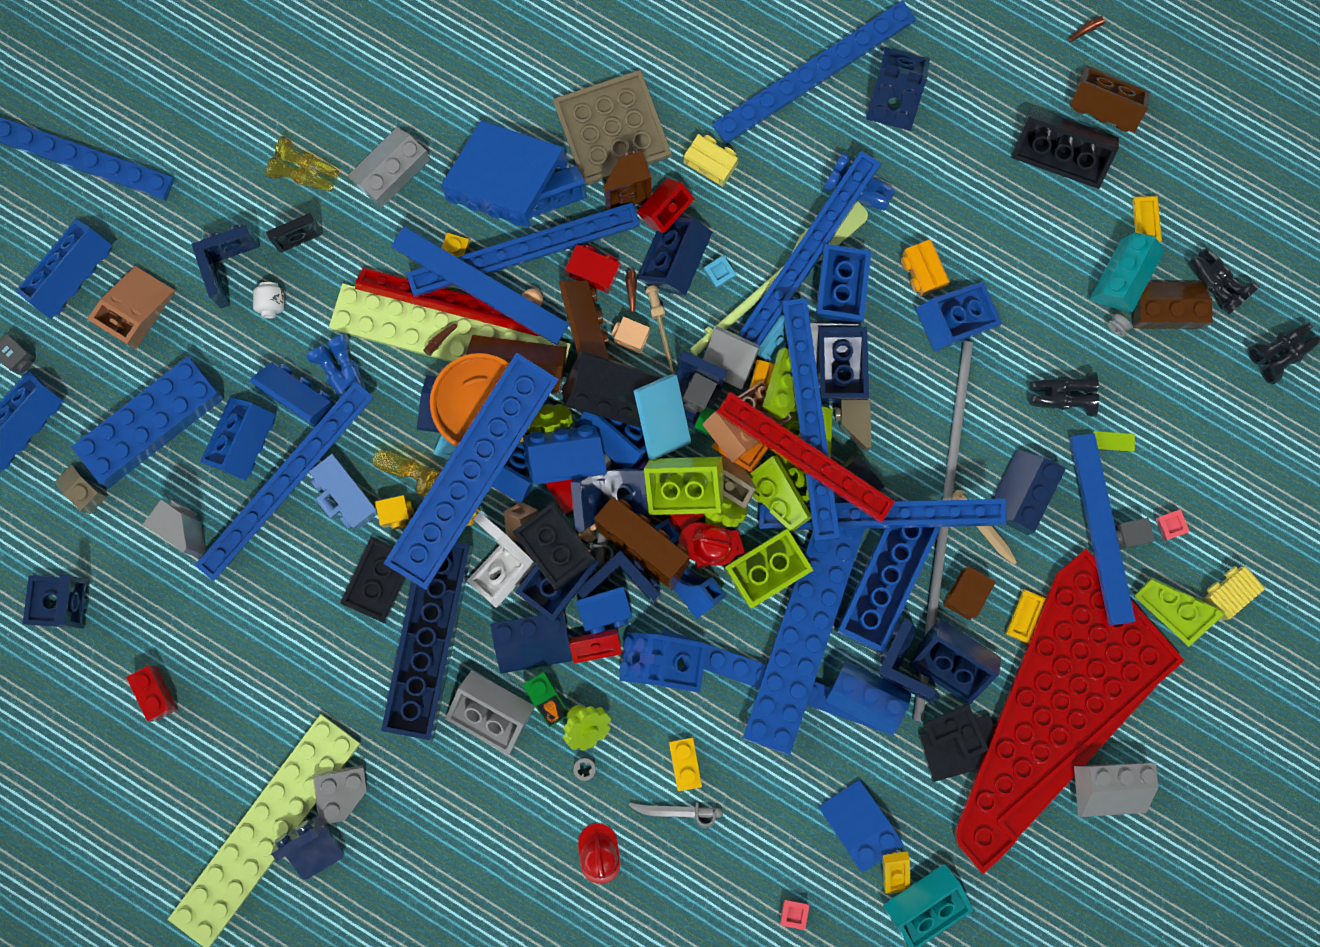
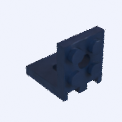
M885 47L866 119L911 131L927 81L930 59ZM893 97L899 98L901 105L893 107L889 104V99Z
M247 225L232 226L229 231L209 234L206 239L191 244L208 296L221 309L230 306L216 262L260 247L258 238Z
M683 350L679 358L678 370L675 374L678 378L681 397L691 377L698 373L717 383L706 405L713 409L725 384L727 371ZM684 408L688 428L701 433L694 429L701 413H692Z
M606 468L607 474L577 478L572 481L571 490L575 531H585L595 524L594 517L612 497H615L617 500H625L632 507L631 511L636 515L642 514L646 518L651 517L648 511L644 469ZM622 487L629 490V499H624L621 496L620 489Z
M621 551L593 575L577 592L582 599L591 597L621 569L653 605L661 598L659 593L661 587L652 578L647 580L642 575L644 569L636 560L630 562Z
M29 575L23 624L84 629L85 624L82 623L83 609H87L88 602L85 599L86 585H90V580L71 575H60V578ZM54 595L57 598L56 606L49 609L46 605V600L49 596Z
M904 619L902 625L897 624L892 637L895 639L891 647L887 646L882 654L881 659L884 662L878 674H880L883 680L933 705H937L940 699L937 690L898 672L917 633L914 624Z

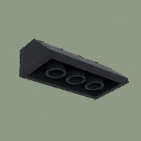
M1030 106L1011 158L1100 189L1119 149V137Z
M580 351L561 389L564 405L642 428L634 390L665 376Z

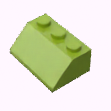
M722 457L659 458L648 461L644 468L649 515L722 513L724 488Z
M786 529L727 565L724 571L749 608L752 609L812 572L813 569L789 530Z

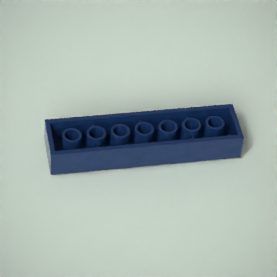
M455 543L426 590L412 582L381 728L383 732L434 740L473 547L470 544Z

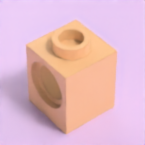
M623 317L621 323L616 322L612 332V335L615 336L614 344L641 354L650 334V327Z

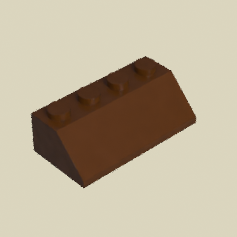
M560 281V291L577 355H579L580 351L614 361L613 355H608L606 347L610 345L607 333H602L599 325L604 322L601 311L595 310L594 302L598 300L594 287L589 288L588 281Z
M472 335L466 355L477 353L490 354L510 363L515 354L518 353L559 379L551 394L561 395L567 347Z
M612 497L594 517L597 532L629 558L636 560L644 570L672 591L690 564L689 552L682 545H674L670 542V537L663 530H655L651 527V522L644 515H636L632 512V507L625 500H617L615 497Z

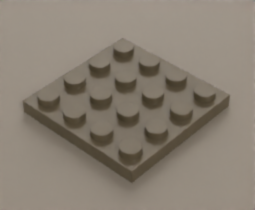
M641 70L553 99V104L575 165H577L584 178L586 186L608 179L618 159L629 151H643L647 165L672 157Z

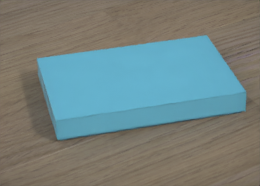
M668 375L634 390L649 459L655 460L691 443L677 375Z

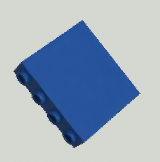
M480 121L442 182L441 187L446 200L452 204H461L473 211L479 210L493 218H502L514 225H522L529 228L528 215L557 167L564 169L567 164L564 147Z

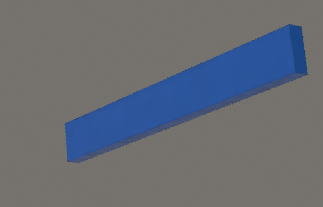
M404 226L391 245V248L555 345H558L569 327V323Z
M1095 433L1071 436L1069 440L1109 626L1135 622Z

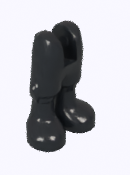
M1208 248L1201 250L1198 256L1189 261V265L1207 290L1216 295L1222 304L1223 310L1228 315L1260 288L1254 281L1246 284L1238 282L1234 278L1231 269L1218 255Z
M1310 322L1299 325L1287 332H1281L1272 343H1255L1248 347L1247 353L1249 358L1258 365L1270 360L1281 350H1286L1284 355L1261 368V375L1266 382L1272 385L1279 382L1287 366L1301 362L1303 357L1320 343L1319 335L1307 340L1306 343L1300 338V335H1304L1313 328Z
M1097 372L1087 373L1084 378L1080 379L1061 376L1055 379L1029 382V390L1045 391V396L1030 397L1029 404L1035 407L1058 408L1061 410L1079 407L1084 409L1087 416L1097 417L1099 394H1068L1070 391L1097 393L1099 388Z

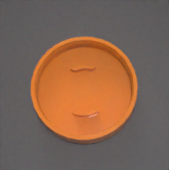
M469 354L455 359L439 373L431 390L430 410L437 429L451 444L456 447L458 446L510 363L490 354Z

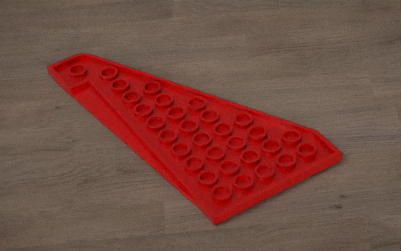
M1087 549L1082 550L1059 570L1053 578L1045 603L987 746L989 750L983 756L955 828V840L958 847L981 874H984L1004 856L1018 840L1019 836L1075 776L1074 766H1084L1156 686L1185 661L1132 600L1135 622L1109 626L1095 558Z

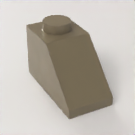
M841 400L839 407H835V421H839V428L860 449L869 451L871 449L870 400Z
M724 456L722 458L724 474L723 495L745 509L757 487L743 467L735 462L732 463L730 459Z
M73 464L55 481L63 495L80 511L91 514L107 498Z

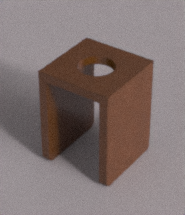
M967 566L961 570L943 606L967 620L977 618L996 581Z

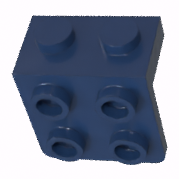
M319 816L309 821L306 820L288 834L284 833L275 840V845L271 852L276 862L286 856L304 880L309 879L344 856V850Z

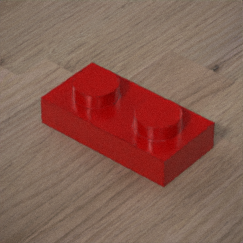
M617 629L569 638L574 664L622 654Z

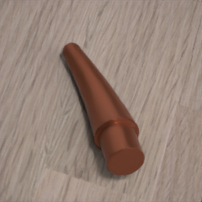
M1103 16L1091 19L1072 34L1068 41L1073 42L1077 38L1104 25L1105 20Z
M629 270L626 272L625 282L630 312L634 313L637 280L636 272Z
M453 324L428 341L423 351L431 356L457 328V324Z

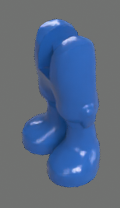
M842 152L824 187L825 190L834 192L850 168V156ZM873 177L857 202L885 211L889 206V200L894 196L895 190L885 182Z
M346 334L333 338L327 344L340 363L341 370L335 366L326 346L317 347L307 353L306 357L311 363L319 364L325 370L328 384L334 388L340 398L347 391L346 388L350 387L355 381L367 390L359 373V366L349 357L347 351L349 338Z

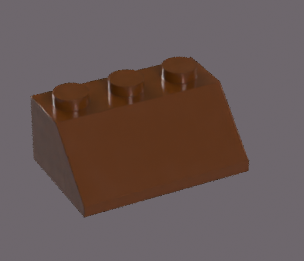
M1085 65L1071 97L1070 106L1080 114L1088 113L1094 116L1099 122H1109L1116 125L1121 131L1135 133L1148 109L1150 92Z
M629 151L618 159L603 187L605 210L633 203L634 206L646 202L650 198L651 175L643 151Z
M1148 282L1132 312L1133 328L1205 329L1213 323L1212 298L1202 282Z

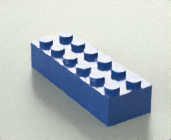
M186 357L71 447L101 485L110 488L216 406L224 397L197 363L191 358Z
M941 527L883 528L835 633L879 654L883 653Z

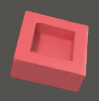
M1181 509L1155 518L1164 541L1190 532Z
M784 899L780 925L805 930L809 904Z

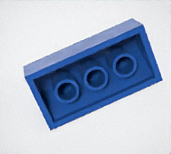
M75 219L15 292L52 319L62 312L65 302L77 294L80 288L79 285L84 279H88L94 273V267L99 261L104 260L109 255V249L113 245L90 227Z
M29 370L0 401V472L10 466L12 458L26 448L28 440L35 433L42 430L45 421L51 415L58 412L63 402L56 392Z

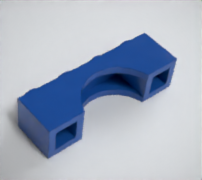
M669 519L653 527L655 530H663L670 537L669 541L674 545L679 544L680 534ZM688 568L674 588V591L680 596L696 619L704 615L727 596L713 577L697 576Z

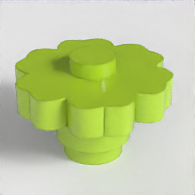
M551 404L543 405L527 429V433L553 432L556 429L570 427L573 418L569 407L562 404L555 406Z
M723 495L722 513L704 514L705 523L723 528L737 527L739 523L744 521L747 515V508L744 509Z
M576 705L567 713L568 720L563 728L565 731L563 739L572 750L580 748L582 751H585L588 748H593L597 741L603 740L610 731L608 724L611 718L602 707L594 709L593 706L586 708L582 705Z

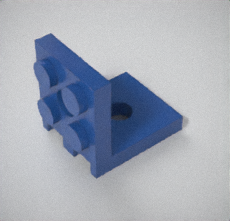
M627 632L623 643L624 653L619 669V681L700 692L707 643L658 634ZM680 658L684 661V667L681 671L677 667V662Z

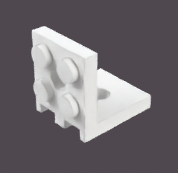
M479 512L473 520L499 546L467 582L497 608L536 563L503 531Z

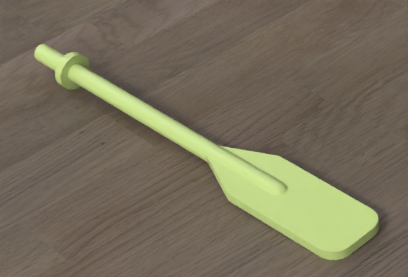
M859 202L855 204L829 243L830 245L839 246L866 222L868 218L867 210ZM808 229L800 235L794 250L796 249V247L798 246V244L800 243ZM823 254L820 256L817 262L822 261ZM782 268L713 329L707 327L704 330L706 335L690 348L691 352L697 356L709 345L714 329L717 326L726 330L756 304L768 291Z

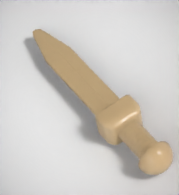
M650 285L646 288L645 293L649 295L652 307V320L657 319L666 357L674 374L671 353L662 322V317H665V311L660 304L659 288L655 285Z
M957 490L953 493V500H968L964 495L965 492L962 490ZM976 526L1000 555L1012 564H1016L1009 546L992 526Z

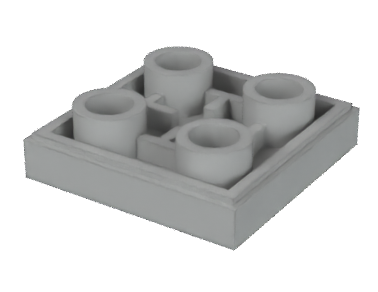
M717 326L714 329L703 360L726 370L725 382L743 389L760 346Z

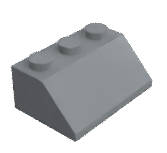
M396 128L347 177L378 207L382 208L430 161L427 150L413 137Z
M160 500L143 525L186 554L201 558L206 553L202 523L195 518L197 513L173 500L169 503Z
M471 670L458 688L445 720L509 755L527 725L535 706Z
M1156 763L1074 766L1078 817L1147 813L1158 790Z

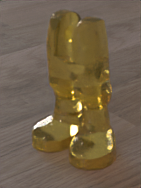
M285 136L279 138L275 147L276 158L272 157L269 160L265 171L266 177L272 179L280 177L290 178L300 186H308L331 192L334 186L330 182L317 177L319 172L332 178H338L340 171L335 167L317 159L314 155L301 154L294 150L291 140ZM281 160L297 164L301 169L293 168Z
M380 450L374 454L372 459L373 465L381 471L399 477L415 479L417 481L416 493L422 497H426L441 473L439 469L422 466L415 459L402 457L392 451Z

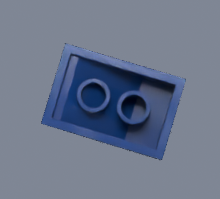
M983 281L932 298L916 308L934 352L1002 325Z
M857 780L818 806L852 861L862 873L883 860V855L892 854L904 846L892 825L860 780Z

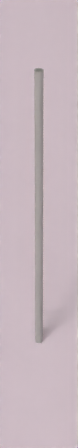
M970 341L963 342L942 500H952L973 347V342ZM941 527L938 532L924 637L936 624L949 527ZM919 673L918 681L928 686L929 678ZM917 696L913 720L923 722L925 700Z

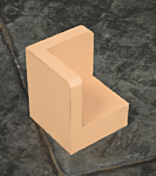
M522 502L504 511L506 535L520 543L513 531L536 515L538 509Z

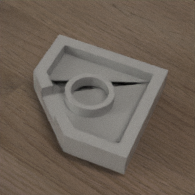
M362 765L312 775L317 812L324 824L346 820L366 793Z

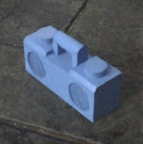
M333 454L309 471L313 477L310 480L318 491L322 489L325 491L316 498V501L330 519L341 512L342 516L339 518L348 529L353 527L355 530H359L378 515L374 504ZM332 496L338 503V506L334 508L327 498Z

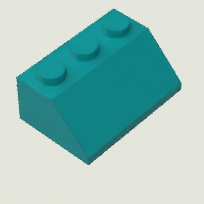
M1134 232L1121 239L1089 300L1094 303L1133 312L1164 254V250L1157 238Z
M945 864L932 870L930 874L913 883L908 889L892 897L883 905L908 947L923 946L974 911L960 882Z

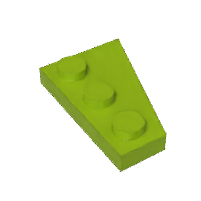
M786 348L778 351L762 406L778 420L786 418L796 405L789 350Z
M772 456L749 474L757 487L753 497L758 502H762L770 510V513L790 531H795L811 519V513L778 456Z
M1154 578L1149 579L1134 594L1136 599L1188 647L1225 614V611Z

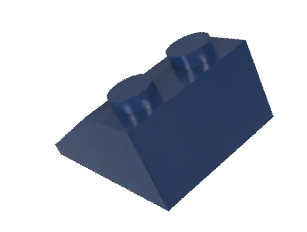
M819 327L817 376L821 404H839L841 400L869 399L867 327Z

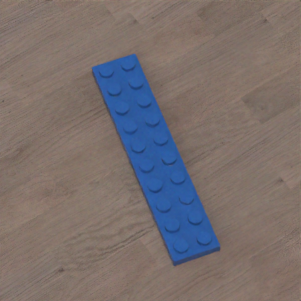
M518 353L515 354L384 561L385 565L425 590L428 588L559 379Z
M839 529V539L815 542L812 531L804 556L813 571L797 580L794 584L742 739L786 755L791 754L865 529Z

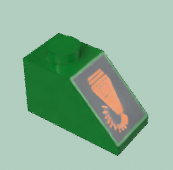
M545 672L523 684L524 689L549 728L567 717L568 710Z

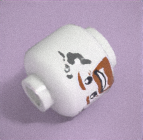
M274 282L259 283V286L253 290V310L260 313L262 318H275L276 314L284 310V290Z

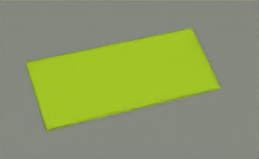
M1093 431L1098 449L1135 452V434Z

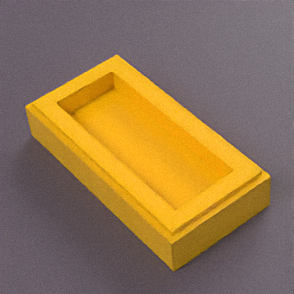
M1158 196L1134 197L1132 204L1135 232L1156 237L1159 243H1161Z
M1025 589L1022 590L1005 635L1028 644L1046 598Z

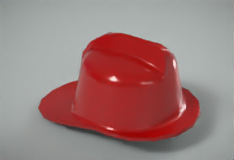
M693 523L684 528L679 536V544L687 549L690 559L696 562L722 566L733 560L737 553L735 536L723 527L706 523Z
M602 823L588 825L578 838L581 869L583 875L589 881L595 884H605L612 881L620 870L617 838L612 829Z

